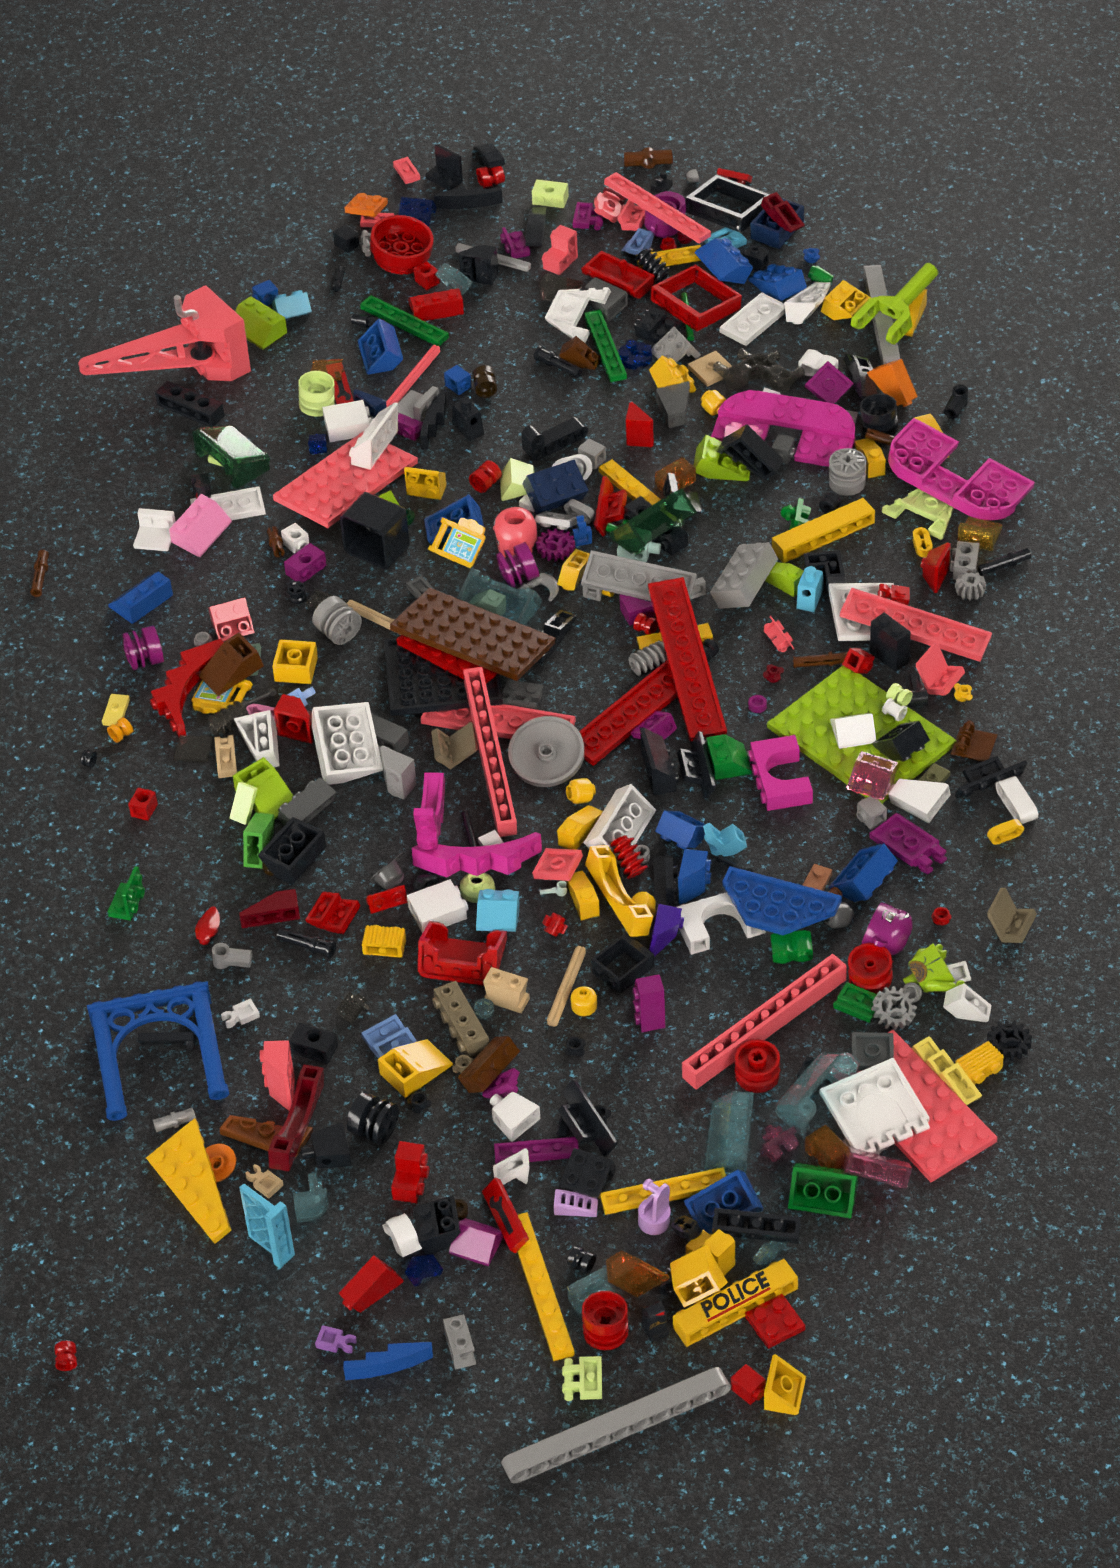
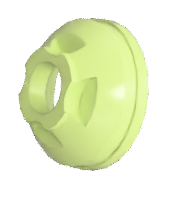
M487 873L479 876L467 874L460 882L461 896L473 903L478 902L480 890H495L494 880ZM473 878H481L482 882L475 884L471 880Z

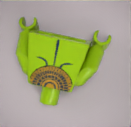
M934 943L927 948L918 949L912 960L908 963L913 973L903 979L905 984L911 982L919 984L926 993L946 992L965 982L959 980L956 984L954 983L955 979L943 960L946 958L947 950H943L941 944L935 946Z

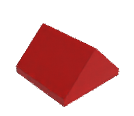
M630 402L626 416L627 446L653 447V419L636 404Z

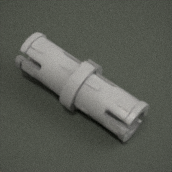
M193 1107L176 1113L173 1111L170 1112V1115L153 1119V1124L157 1133L172 1127L178 1128L179 1125L190 1122L194 1118L196 1119Z

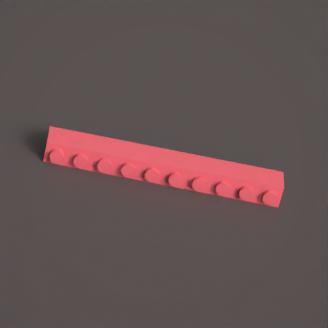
M482 667L463 670L464 684L496 831L500 837L517 835V821Z
M831 954L683 1061L682 1078L697 1090L735 1062L736 1051L743 1043L750 1040L767 1039L845 982L847 965L834 954Z

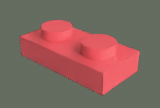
M408 157L393 161V167L405 184L420 180L419 172Z

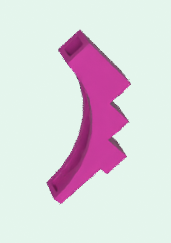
M424 773L421 808H414L413 814L417 830L418 848L425 850L438 848V835H441V823H443L444 773Z
M534 832L510 842L479 847H455L438 844V848L425 850L418 848V845L412 848L413 866L444 877H449L460 870L479 876L490 869L509 875L520 869L522 862L542 852L541 834Z

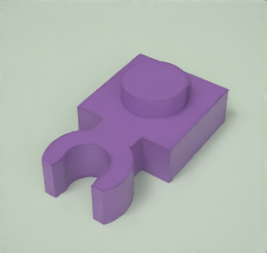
M322 1325L315 1346L318 1349L337 1353L338 1348H342L346 1353H352L353 1347L347 1344H356L357 1340L356 1336L351 1334L343 1336V1330Z

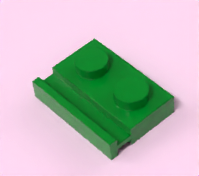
M846 982L836 1002L833 1003V1008L870 1023L876 1012L872 1011L871 1008L874 1005L872 1002L877 994Z

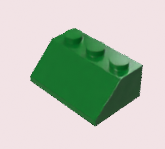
M796 1163L793 1166L788 1209L852 1218L859 1172Z

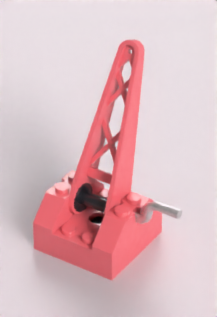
M205 285L187 294L183 305L181 297L179 295L174 296L176 313L181 317L182 324L83 357L78 362V366L83 375L194 367L207 380L233 381L251 372L244 319ZM176 346L177 348L175 350L165 352L161 351L162 349ZM146 352L149 353L148 355H145V356H140V357H135V358L120 360L122 357H127V356L136 355V354H141V353H146ZM109 361L105 364L95 365L98 362Z

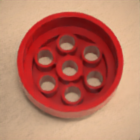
M404 215L388 216L379 220L373 226L370 236V249L376 263L382 269L394 274L414 273L415 267L430 258L434 237L430 228L416 218Z

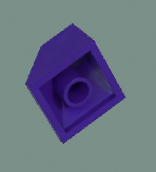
M658 904L649 951L654 954V957L677 936L678 928H683L684 917H681L682 908Z

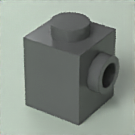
M778 434L772 449L783 459L782 463L789 464L791 458L795 456V438Z

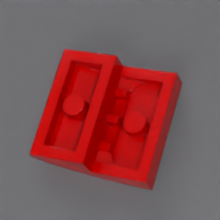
M322 892L305 920L317 928L344 934L361 905L358 900L342 899L339 893Z

